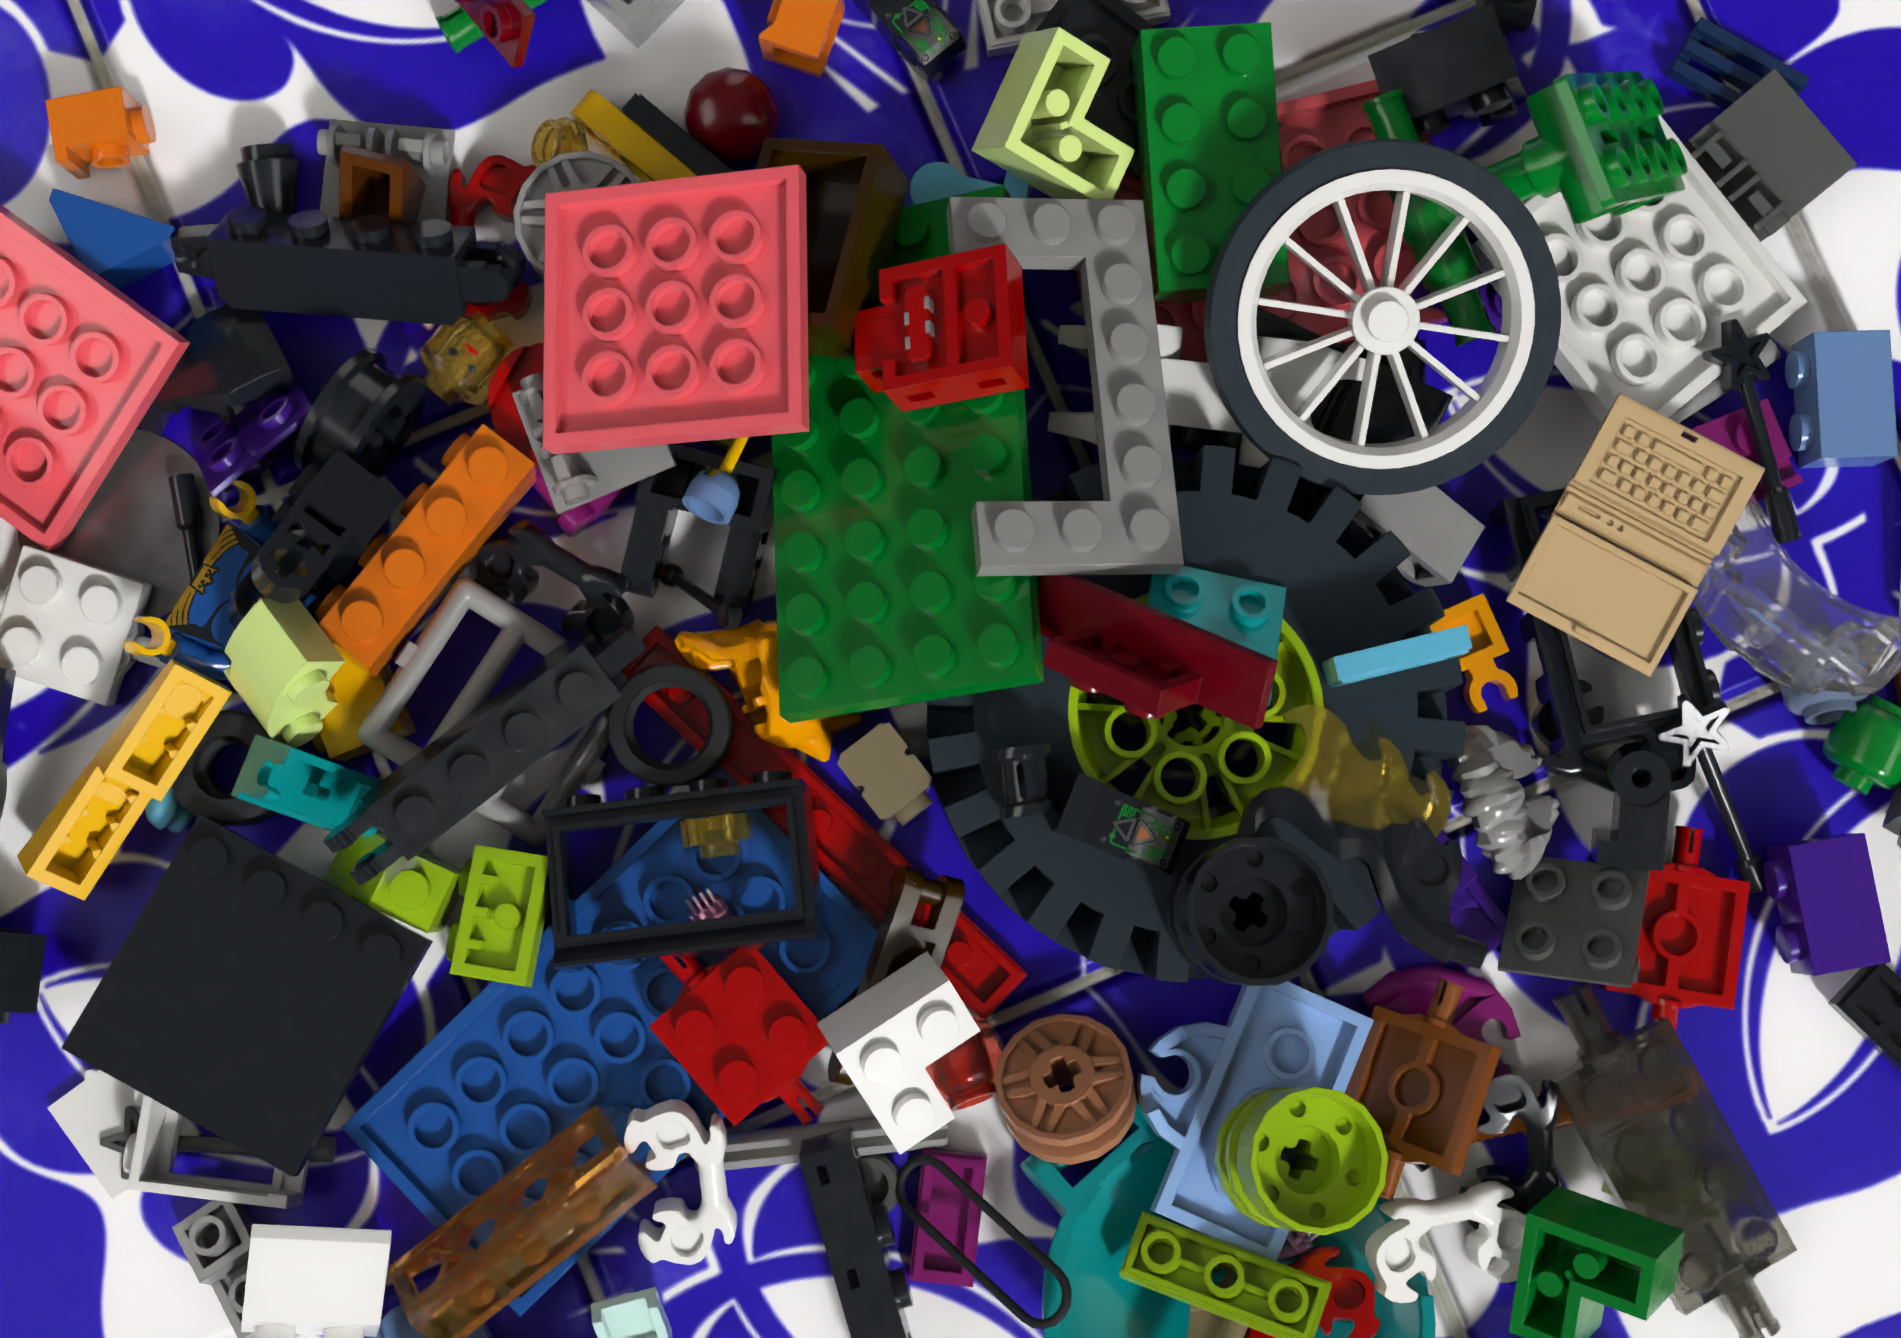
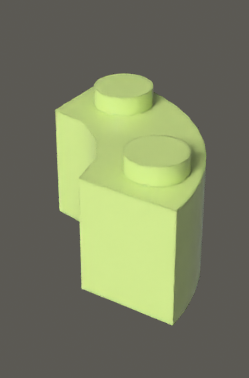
M260 599L232 633L224 651L232 662L231 666L223 670V672L268 735L274 741L296 748L309 742L322 730L323 723L321 720L338 704V701L329 691L328 687L331 678L344 664L345 660L300 600L280 603L271 599Z

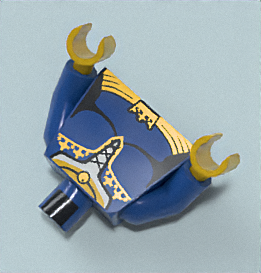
M238 479L231 483L238 489L240 498L237 505L230 509H227L225 504L219 499L210 496L211 508L222 516L239 520V527L230 522L227 523L165 622L160 618L152 616H138L132 619L137 623L148 626L152 637L146 647L133 641H123L127 652L138 656L159 655L160 661L165 664L174 659L213 680L227 679L223 670L230 667L232 661L224 651L235 630L227 614L229 600L240 582L251 570L252 563L263 544L279 526L271 520L273 515L263 505H256V494L249 484ZM315 591L312 592L303 604L309 613L318 598ZM263 595L260 599H268V598Z

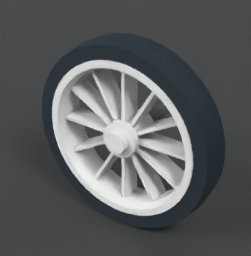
M1391 138L1350 142L1320 151L1297 162L1263 187L1242 210L1219 249L1211 270L1204 310V340L1214 384L1225 408L1248 440L1267 458L1275 457L1302 467L1299 478L1327 489H1333L1335 486H1338L1347 493L1365 495L1403 494L1443 484L1470 471L1499 450L1518 431L1540 398L1553 368L1561 328V296L1553 257L1538 224L1518 196L1485 168L1455 152L1414 140ZM1370 191H1396L1380 285L1376 287L1344 198ZM1410 194L1433 201L1446 208L1456 217L1400 286L1394 288ZM1330 204H1333L1364 291L1361 295H1358L1289 238L1294 230L1311 215ZM1467 225L1482 243L1494 269L1413 300L1409 294ZM1282 245L1285 246L1352 302L1349 310L1259 297L1267 270ZM1498 279L1502 298L1501 333L1420 321V309ZM1258 305L1347 318V327L1263 360L1261 359L1256 326ZM1419 329L1499 341L1491 367L1476 391L1414 341ZM1354 336L1355 340L1298 410L1293 413L1277 394L1265 370ZM1406 347L1469 398L1463 407L1449 419L1428 431L1426 430L1399 354ZM1364 349L1368 350L1351 442L1323 434L1306 424L1307 418ZM1381 355H1387L1415 436L1395 442L1367 444L1365 440Z

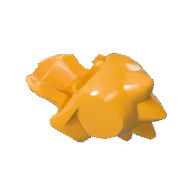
M757 618L736 629H715L704 632L697 631L695 633L681 631L674 640L679 653L693 668L703 673L730 669V674L742 691L746 704L740 707L742 716H750L755 733L766 742L781 748H796L821 762H827L830 759L834 733L859 724L862 721L859 712L789 723L780 716L777 620L762 623Z

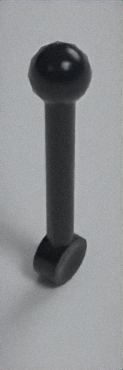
M668 563L662 567L659 578L664 586L669 588L678 587L715 613L716 622L719 627L736 629L742 619V610L738 604L720 602L684 577L683 569L678 564Z

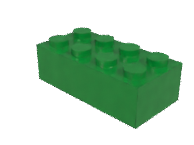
M1271 22L1140 30L1132 49L1141 192L1155 304L1206 300L1211 270L1231 226L1256 194L1281 173ZM1283 245L1276 253L1267 270L1259 297L1276 296L1289 284L1287 248Z

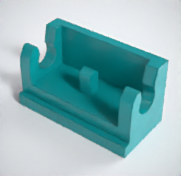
M256 734L231 796L332 831L364 806L361 798L377 785L380 780ZM374 825L361 836L370 837L377 832V827Z

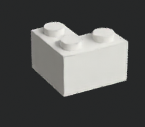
M926 951L816 1023L899 1154H902L956 1118L925 1070V1067L980 1032L979 1027L952 983Z

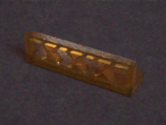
M595 1105L387 1268L411 1327L427 1338H466L658 1187L650 1171L625 1149L607 1114ZM597 1133L605 1149L583 1166H572L578 1147ZM539 1178L549 1179L543 1197L531 1207H520L527 1187ZM486 1219L496 1220L490 1238L477 1249H467L473 1230ZM434 1260L443 1261L436 1281L419 1293L412 1277Z

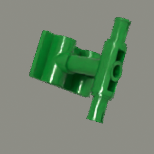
M1639 71L1571 73L1553 80V85L1525 99L1539 136L1524 142L1520 152L1485 168L1500 179L1522 202L1538 194L1548 198L1561 192L1574 225L1582 224L1609 212L1611 217H1616L1665 196L1685 190V185L1681 176L1687 173L1686 161L1680 146L1674 138L1666 139L1658 116L1664 112L1659 91L1650 78L1643 80ZM1402 89L1387 92L1362 105V109L1367 114L1376 139L1391 138L1420 142L1403 99ZM1388 191L1394 205L1396 191ZM1410 194L1403 237L1410 246L1415 261L1418 264L1456 216L1433 201ZM1465 228L1421 280L1424 289L1429 290L1430 294L1479 275L1478 269L1481 267ZM1478 287L1441 301L1450 326L1496 332ZM1453 334L1456 340L1454 341L1456 347L1480 339Z

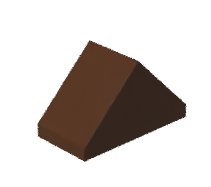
M344 145L340 150L339 217L358 218L364 215L375 214L385 216L389 221L417 223L427 185L408 160Z

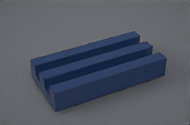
M1703 17L1694 24L1665 75L1667 78L1724 110L1738 100L1742 94L1688 65L1690 59L1722 76L1723 80L1739 89H1751L1773 69L1777 70L1797 95L1805 88L1810 79L1805 74Z

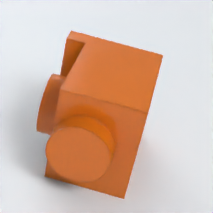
M121 86L45 100L55 161L77 179L91 177L89 165L101 169L118 168L129 164L130 157L150 154L148 144L155 143L156 141L155 126L149 109L146 105H140Z

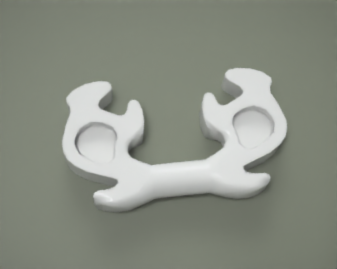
M677 1099L658 1103L645 1110L634 1108L629 1115L624 1134L626 1151L633 1153L641 1142H647L651 1149L648 1151L645 1167L654 1171L673 1168L679 1154L689 1153L698 1164L702 1194L699 1209L695 1211L690 1210L682 1198L669 1197L656 1201L652 1217L653 1220L662 1222L664 1225L658 1228L647 1219L641 1221L638 1233L640 1250L651 1263L666 1260L684 1265L696 1264L707 1255L715 1229L719 1228L722 1231L726 1244L733 1242L736 1233L737 1212L728 1196L723 1161L727 1144L726 1127L721 1116L714 1113L711 1117L710 1131H706L698 1115L690 1105Z
M1487 1181L1471 1187L1462 1194L1430 1200L1403 1197L1381 1204L1380 1211L1393 1220L1379 1227L1366 1242L1365 1255L1375 1275L1374 1289L1393 1302L1410 1303L1416 1301L1418 1293L1406 1285L1407 1281L1417 1273L1431 1281L1436 1275L1434 1253L1419 1244V1238L1431 1227L1465 1220L1479 1222V1228L1475 1232L1469 1233L1466 1237V1254L1469 1261L1482 1270L1487 1269L1488 1274L1502 1283L1516 1281L1527 1216L1509 1205L1499 1203L1504 1199L1514 1196V1192L1500 1182ZM1496 1257V1260L1489 1266L1491 1258Z

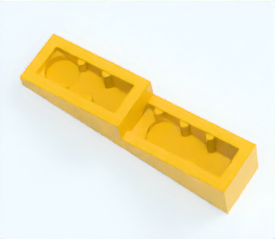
M171 659L18 853L17 857L25 875L85 901L151 798L160 802L163 800L232 694L231 690L227 686Z

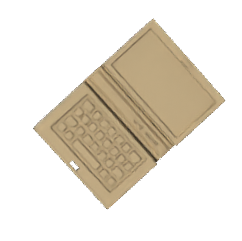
M1619 393L1514 582L1506 602L1634 670L1651 677L1698 592L1697 587L1708 570L1712 559L1720 554L1760 481L1765 468L1636 400ZM1684 433L1694 438L1695 441L1692 442L1682 437L1681 434Z

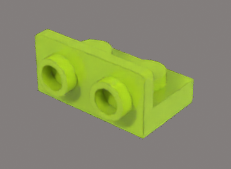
M475 844L472 859L468 858L464 862L460 873L459 894L464 897L460 922H455L452 925L447 938L446 957L447 960L452 961L449 974L532 988L550 897L548 856Z

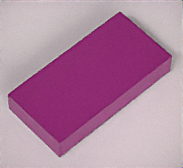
M938 1148L923 1149L922 1155H931L943 1161L983 1197L987 1154ZM921 1165L916 1210L976 1265L981 1209L931 1165ZM915 1223L909 1280L973 1287L974 1277Z

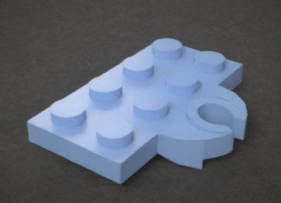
M1286 981L1280 985H1242L1226 1026L1210 1022H1195L1175 1026L1157 1038L1147 1050L1160 1058L1172 1055L1181 1057L1188 1066L1189 1078L1182 1090L1168 1094L1161 1089L1155 1077L1137 1073L1136 1089L1141 1113L1153 1132L1175 1147L1150 1210L1212 1238L1277 1262L1289 1230L1259 1225L1235 1209L1221 1189L1214 1163L1217 1134L1230 1110L1252 1093L1274 1087H1318L1345 1093L1374 1019ZM1283 1148L1281 1160L1286 1161L1290 1164V1168L1293 1169L1296 1157L1291 1156L1287 1152V1148Z

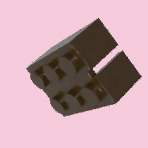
M764 137L756 169L799 164L806 174L808 353L816 356L855 359L854 325L858 311L878 306L880 298L879 270L888 268L910 181L882 144Z

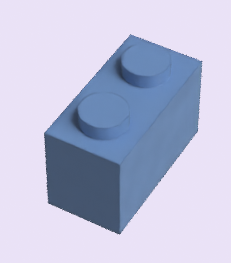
M1890 330L1813 332L1791 345V352L1787 355L1785 362V379L1787 386L1790 389H1794L1795 414L1790 419L1788 434L1790 446L1798 454V468L1874 466L1898 456Z

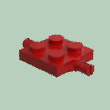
M1675 826L1676 834L1672 863H1664L1663 871L1650 870L1636 956L1640 957L1638 982H1632L1631 988L1599 984V989L1634 994L1645 1002L1653 1004L1647 1042L1673 1047L1676 1045L1675 1036L1679 1008L1687 1009L1705 1005L1734 1010L1750 882L1721 878L1704 868H1699L1698 863L1704 829L1687 826Z
M739 947L723 962L708 966L705 969L695 957H680L687 965L686 968H683L673 955L660 956L659 959L668 966L685 987L682 988L674 1005L648 1027L734 1127L757 1106L776 1099L778 1096L797 1116L803 1126L808 1124L813 1118L798 1102L797 1097H801L816 1116L825 1108L799 1078L802 1076L809 1060L829 1043L816 1024L819 1020L758 949L745 950Z

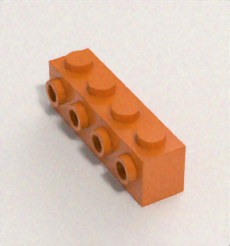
M484 424L479 427L472 437L462 433L452 443L441 460V464L447 468L431 487L423 482L410 494L400 510V514L405 517L402 523L390 537L381 533L369 544L358 561V564L364 568L348 588L342 584L337 585L324 599L316 612V615L322 619L318 625L338 652L374 679L384 670L477 555L480 548L485 545L537 480L535 463Z

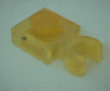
M729 813L680 821L683 848L700 847L701 859L740 854L739 841L754 839L751 814Z

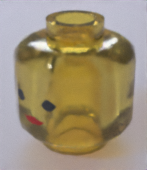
M476 310L471 316L464 313L452 326L440 325L422 345L420 358L429 370L423 379L426 385L449 405H452L458 397L469 404L481 405L488 399L489 385L496 369L505 357L510 354V350L514 347L515 343L479 310Z

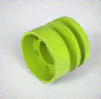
M1274 1087L1250 1094L1230 1110L1217 1134L1214 1163L1221 1189L1238 1212L1259 1225L1328 1235L1352 1228L1373 1210L1385 1187L1388 1154L1381 1128L1366 1107L1342 1091L1318 1087ZM1283 1148H1287V1152L1291 1156L1296 1157L1293 1169L1290 1168V1164L1281 1160Z

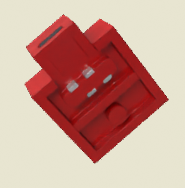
M1006 243L879 270V296L884 306L858 311L854 325L855 371L874 393L884 392L902 412L1029 388L1022 266Z

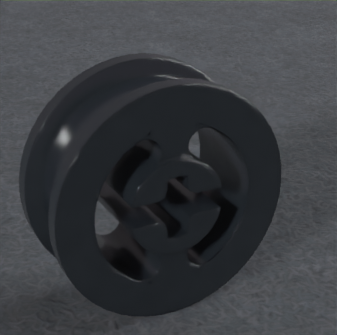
M366 348L357 352L331 377L308 412L295 445L294 463L296 467L303 471L313 461L323 468L339 449L378 479H381L399 455L418 422L426 399L427 385L425 380L414 373L399 376L387 368L385 356L374 348Z

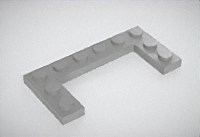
M950 197L946 209L950 255L1006 243L1022 266V269L1080 270L1103 501L975 502L971 516L976 576L1178 574L1184 565L1143 200Z

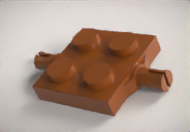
M1437 978V984L1426 1015L1421 1013L1403 1015L1377 1005L1374 1006L1371 1019H1374L1345 1092L1346 1095L1364 1105L1381 1128L1388 1154L1386 1183L1380 1197L1394 1201V1195L1405 1163L1428 1164L1460 1176L1502 1049L1468 1037L1457 1026L1452 1025L1462 991H1464L1465 987Z

